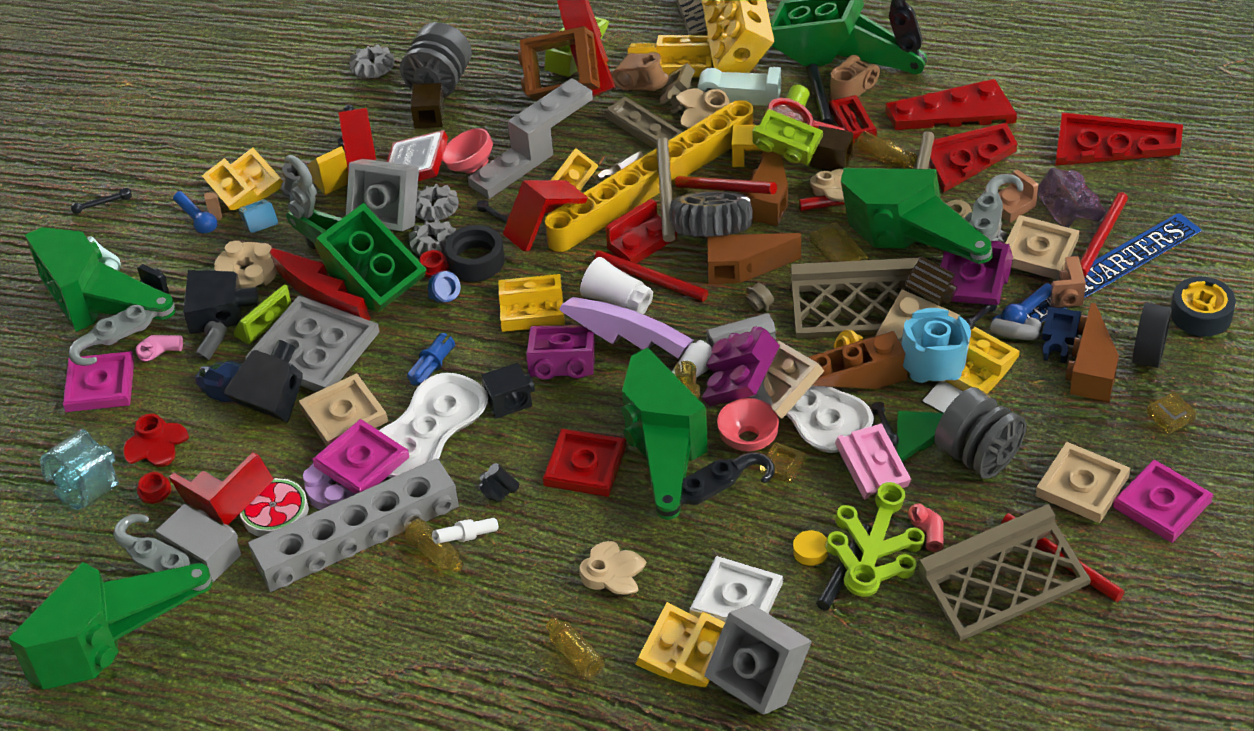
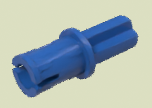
M439 333L429 348L420 352L419 360L407 373L410 384L419 386L434 371L442 367L443 359L455 347V341L451 336L443 344L442 341L447 337V334Z

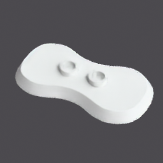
M440 373L424 380L415 390L407 410L397 420L379 430L408 449L409 458L387 477L393 478L431 460L439 459L445 442L453 434L476 421L485 410L488 403V394L484 387L475 380L456 373Z
M763 379L756 395L750 396V398L762 400L772 405L771 397L765 390ZM811 386L785 415L792 420L799 434L815 449L828 453L839 452L835 445L838 436L843 435L845 437L850 435L851 432L871 427L874 419L871 409L863 400L827 386Z

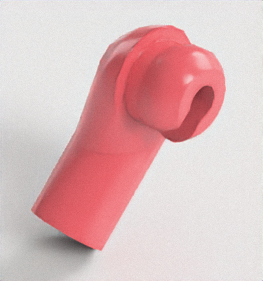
M922 504L912 505L908 510V517L916 528H919L926 534V548L932 552L942 550L944 547L942 518Z

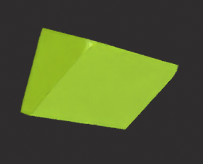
M285 284L240 320L234 331V336L250 345L273 326L292 304L288 286Z

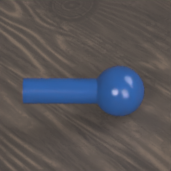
M182 191L175 193L173 200L194 220L193 225L197 232L209 233L216 229L218 222L213 214L207 211L202 212Z
M1046 283L1020 304L1007 305L1001 313V319L1024 324L1027 314L1051 296L1052 286Z

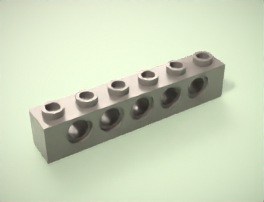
M438 458L248 542L254 564L270 592L288 586L296 580L314 572H319L329 565L352 557L362 550L385 542L397 534L413 529L430 519L459 507L456 487Z

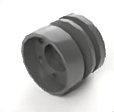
M438 22L426 24L419 29L401 61V77L411 90L413 84L441 83L443 98H446L453 93L461 75L469 64L472 56L471 45L458 29L448 24Z
M971 387L964 390L947 407L935 431L934 442L939 449L952 458L962 459L964 465L969 469H973L977 475L989 479L1002 471L1013 459L1026 434L1027 423L1022 416L1012 413L1008 407L998 406L996 399L979 388Z

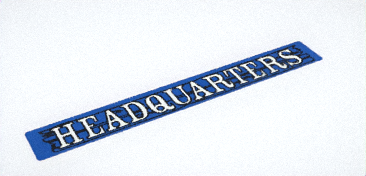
M1177 213L1094 261L1087 276L1084 277L1086 282L1084 298L1201 232V229L1182 214ZM1051 296L1029 312L1027 318L1033 317L1041 323L1044 322L1048 308L1051 307ZM1001 314L995 316L993 320L995 318L1001 319Z

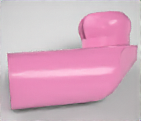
M151 335L138 343L135 349L136 354L143 361H151L165 351H182L183 337L179 335Z

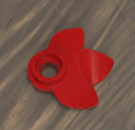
M145 414L138 418L134 428V435L125 442V459L128 464H133L146 458L150 464L156 467L168 466L175 458V445L189 439L188 432L179 423H166L157 414Z

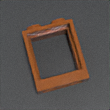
M583 26L521 39L518 60L523 67L524 77L521 78V87L524 94L534 101H538L562 85L558 84L541 88L537 52L573 44L576 46L579 80L577 82L591 90L600 89L594 33Z

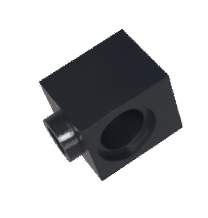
M519 363L481 375L482 385L488 394V405L495 419L532 407L531 393L535 392L534 383L529 373H523Z

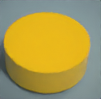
M814 530L799 533L793 541L795 559L801 564L808 566L824 562L828 557V551L825 547L827 541L825 535Z

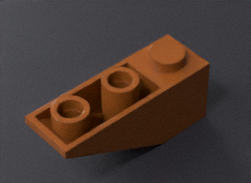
M763 151L758 169H753L750 181L775 182L777 184V192L775 194L741 192V194L748 197L751 201L752 221L778 226L788 208V182L782 156L773 151Z
M801 233L707 236L709 284L742 283L801 259Z
M1091 303L1088 315H1081L1078 334H1082V338L1075 337L1072 356L1076 357V361L1069 360L1065 380L1071 381V395L1110 402L1119 355L1096 303Z
M891 331L809 356L808 358L817 362L824 370L812 386L878 389L907 380V370L903 367L906 353L895 332Z

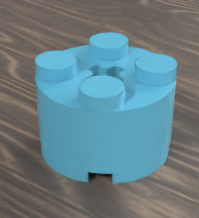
M940 308L920 309L912 313L911 319H906L901 342L906 353L903 367L910 373L912 380L924 383L928 380H958L962 376L971 336L970 326L965 319L959 315L958 320L948 316V310Z

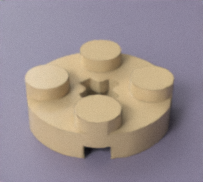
M231 241L226 244L225 251L217 257L214 265L215 271L236 272L241 288L255 287L263 282L266 286L273 281L277 274L276 267L269 253L272 247L267 243Z

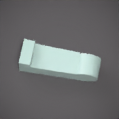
M769 67L768 74L721 72L716 68H707L700 74L697 89L706 93L709 91L707 88L722 90L726 93L730 103L743 100L751 105L768 106L773 99L780 97L781 67Z

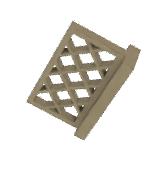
M904 258L791 264V292L793 296L796 339L838 337L843 330H852L861 336L876 335L882 323L871 324L865 318L873 311L886 318L889 311L880 306V304L887 297L894 301L899 294L895 290L898 287H905V283L919 259ZM866 289H878L882 294L873 301L862 292ZM838 290H846L850 293L843 302H840L830 294ZM799 292H815L819 296L809 304L800 298ZM856 298L868 306L860 315L848 307ZM824 300L836 307L828 316L816 309ZM843 312L853 321L848 326H839L833 320ZM809 314L821 321L816 327L802 328V321Z
M1049 504L920 559L919 577L924 586L930 588L959 641L1090 584L1091 579L1055 523L1056 515ZM1051 535L1058 545L1055 555L1035 549L1037 540ZM1015 551L1027 555L1023 569L1003 563L1005 554ZM1032 557L1052 562L1048 577L1028 571ZM1057 564L1071 568L1077 576L1076 579L1069 582L1060 581L1052 577ZM984 565L995 569L991 583L972 578L973 568ZM1000 571L1020 577L1016 591L995 585ZM951 579L961 582L963 585L959 596L955 597L943 593L939 583ZM1024 579L1045 584L1043 593L1035 597L1021 593ZM968 585L988 591L983 605L963 599ZM992 593L1012 598L1010 608L1000 611L988 607ZM950 604H954V605H955L954 611H953V609H952V607H951ZM960 607L979 612L978 621L963 628L957 618Z

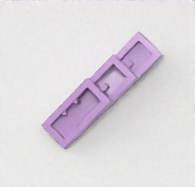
M572 297L563 303L559 309L611 344H614L621 337L642 350L656 344L679 359L690 343L693 342V339L665 323L636 311L601 301Z

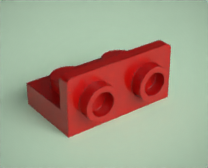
M653 199L646 201L612 221L605 228L607 249L617 257L636 264L671 243L663 240L662 218L657 214V202ZM675 231V240H676L678 237H677V232Z

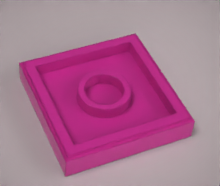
M132 351L82 356V358H97V362L89 366L76 365L68 358L63 399L65 412L130 406L134 370Z
M359 419L312 460L315 468L354 494H357L381 483L409 458L408 449L362 419Z
M1154 459L1114 499L1113 508L1173 543L1212 502L1213 493Z

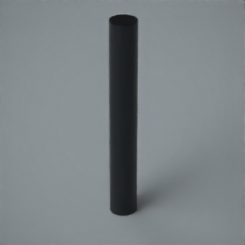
M810 64L807 66V72L820 121L832 125L833 120L818 66Z
M862 524L870 536L872 528L867 524ZM852 539L849 548L858 559L862 551L855 540ZM841 560L816 602L817 606L822 610L830 609L844 584V576L847 569Z

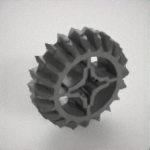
M695 192L694 194L678 196L672 200L669 217L675 231L684 235H693L694 237L728 236V234L743 232L751 226L752 206L748 197L736 192Z

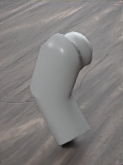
M1033 317L1027 318L1024 324L995 318L991 323V333L994 335L1030 341L1038 338L1040 335L1039 331L1042 328L1041 322Z

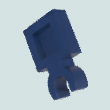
M1055 307L1048 308L1042 332V340L1046 341L1043 345L1044 360L1048 361L1049 354L1052 351H1059L1061 353V363L1067 361V344L1074 345L1075 337L1078 335L1081 311Z

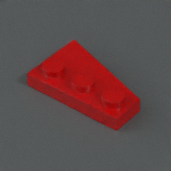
M1007 123L934 139L929 166L931 169L937 170L938 183L944 193L1015 153L1018 143Z

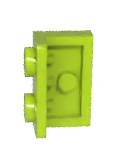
M767 109L760 125L755 126L752 131L753 144L762 151H773L783 155L789 162L795 164L800 162L808 166L823 137V130Z

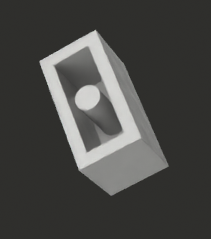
M183 504L156 530L158 540L185 553L191 565L196 563L205 564L210 571L213 582L241 556L237 542L238 536L230 526L226 524L220 525L211 520L204 511H196L186 504Z

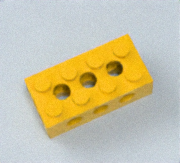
M702 0L713 67L721 72L750 73L774 43L766 0Z

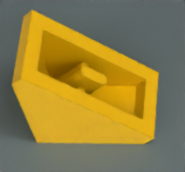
M342 146L307 164L312 175V182L324 195L348 184V167Z

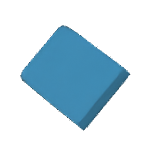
M265 199L238 209L241 218L251 233L278 223L272 203Z

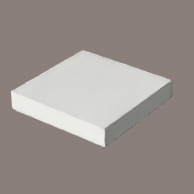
M716 556L689 609L690 614L699 618L702 612H705L725 622L729 612L751 604L769 614L783 584V576Z

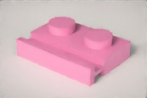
M882 423L851 432L850 435L845 437L843 435L837 437L835 445L864 500L868 499L871 495L877 494L879 486L886 482L896 483L902 488L909 486L911 478Z

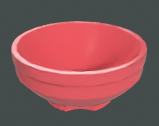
M482 128L471 129L459 134L446 145L442 161L452 171L465 172L466 174L474 173L489 161L488 158L493 147L491 136L487 130Z
M744 398L732 401L720 411L717 426L722 441L736 450L751 452L771 444L778 432L779 418L772 410L770 404L758 399ZM751 431L756 433L758 437L752 441H744L739 438V435L743 432Z

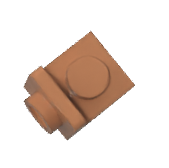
M1018 169L1012 172V175L1021 179L1023 191L1019 192L1017 186L1011 183V185L998 192L1003 203L1002 218L1009 223L1017 219L1019 215H1023L1036 207L1038 183Z
M1078 256L1065 257L1064 270L1059 272V281L1052 282L1051 307L1083 306L1086 282Z

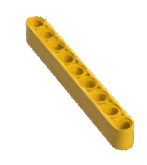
M743 100L731 102L668 141L671 186L675 184L677 176L690 175L732 148L733 125H753V106L749 102ZM657 148L584 192L583 194L588 197L585 204H564L548 214L545 218L548 247L556 252L567 251L605 228L612 221L658 195L660 189Z

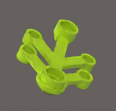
M886 482L878 488L875 503L879 510L870 536L857 518L858 513L854 507L842 505L837 509L835 523L840 528L849 531L863 553L861 562H859L849 548V540L844 533L834 531L828 535L825 545L826 550L840 558L847 569L844 576L845 586L851 593L857 596L867 597L875 594L879 589L881 581L894 576L908 579L914 575L917 562L914 557L908 554H901L896 558V561L875 567L878 558L903 549L917 552L922 549L925 541L924 532L915 527L908 528L901 535L884 540L892 514L902 508L905 499L904 489L896 483ZM841 515H847L851 519H845ZM909 538H916L918 542L911 541ZM833 541H837V542L841 543L842 545H841V546H837V545L833 544L832 542H833ZM900 564H905V565L909 566L910 568H909V569L903 568V567L900 566Z

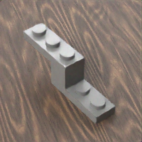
M571 78L508 120L511 148L468 177L469 186L490 199L553 156L551 127L593 100L592 90Z

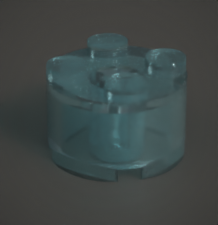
M80 429L40 457V467L46 481L48 482L53 479L58 487L53 492L66 506L73 510H79L90 505L119 485V480L112 465L116 460L113 452L106 445L100 446L85 429Z

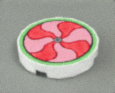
M274 478L240 513L245 528L249 533L261 537L306 517L309 507L305 491L299 484L293 481Z

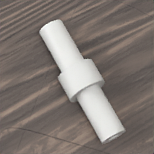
M495 518L475 522L471 519L458 521L452 527L434 530L432 538L436 544L458 540L459 542L474 540L477 535L497 531L498 522Z

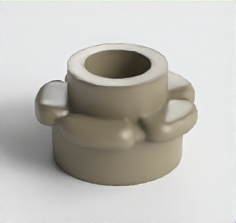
M759 282L753 287L748 286L746 289L748 293L746 301L757 312L761 309L766 312L769 311V306L775 301L771 292Z

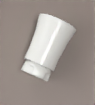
M602 257L596 258L589 265L580 286L582 297L630 309L641 314L647 311L654 293L642 281L629 276Z

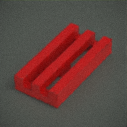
M857 95L829 101L830 112L838 126L843 127L844 131L854 132L853 144H855V139L857 138L860 142L866 141V136H869L871 140L877 138V130ZM848 104L852 105L853 109L855 110L857 116L859 117L861 123L864 126L863 129H861L860 125L856 120V116L854 115L853 111L850 110Z

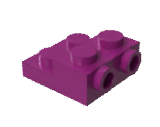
M991 241L993 256L991 260L982 264L944 251L940 267L955 274L954 285L957 286L951 301L999 305L1003 285L1008 283L1013 261L1010 245L1000 241Z
M583 325L531 326L527 348L528 373L531 377L539 379H551L555 376L568 375L572 378H583L587 375H594L595 333Z
M759 326L753 327L750 332L742 334L731 333L727 339H720L712 347L711 357L706 364L714 374L707 382L708 387L702 399L711 407L756 395L780 345L766 329Z

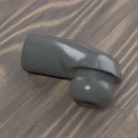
M210 321L204 327L206 336L195 354L206 361L210 360L226 337L227 329L221 322Z

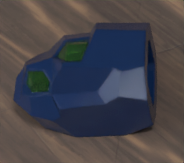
M227 361L225 363L217 362L212 366H202L194 379L201 391L208 397L225 403L231 402L233 400L225 395L224 391L242 365L233 361Z

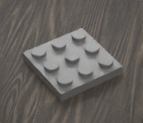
M299 295L251 351L258 350L271 355L278 340L290 343L296 349L289 363L293 364L303 373L300 386L318 392L339 382L380 332L378 323Z

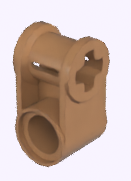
M656 52L627 54L612 72L615 85L626 91L658 90L668 84L669 77L668 74L663 72L660 65V54Z
M851 55L845 62L831 71L830 100L853 95L859 97L866 90L871 89L879 78V66L875 64L868 65L860 61L859 56Z

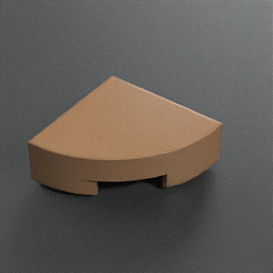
M204 193L208 212L213 214L217 221L221 220L222 213L217 193Z

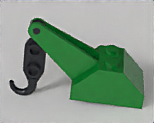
M783 0L770 21L774 38L772 47L803 66L810 64L824 66L831 63L836 55L848 58L851 55H857L860 61L895 68L912 74H920L927 63V55L920 50L923 38L915 11L905 0H891L889 20L893 33L861 14L864 6L863 0Z
M648 347L631 356L622 389L623 406L621 411L625 421L623 434L630 446H636L646 456L656 513L660 518L665 520L674 519L680 514L683 504H700L729 488L737 481L741 473L751 465H762L766 469L765 475L761 478L762 483L772 479L775 473V466L772 460L758 452L746 453L729 460H717L686 477L689 461L708 452L706 406Z

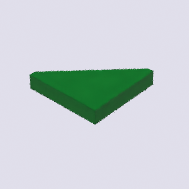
M898 411L897 436L899 437V443L897 444L896 452L902 463L916 452H922L935 443V431L944 413Z

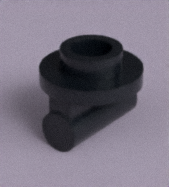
M498 463L491 465L488 471L480 474L481 483H479V488L489 500L494 498L496 501L501 502L507 494L514 493L519 488V482Z

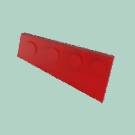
M995 79L886 103L885 113L895 130L934 128L935 123H943L949 125V127H959L962 122L978 121L979 125H991L992 120L1005 119L1007 124L1016 123L1017 121L1016 111Z
M1062 112L1055 166L1180 155L1183 124Z

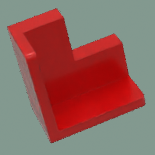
M523 180L503 235L522 251H530L545 213H551L564 204H585L588 197L567 180Z
M254 452L223 482L205 471H202L191 482L176 473L169 476L170 481L185 503L197 510L204 511L210 518L222 525H229L274 480L261 457Z

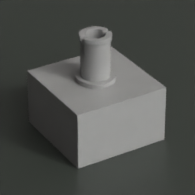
M369 159L350 162L346 215L362 203H365L388 229L404 231L415 226L419 166Z
M751 604L729 612L704 676L765 715L787 704L812 641Z

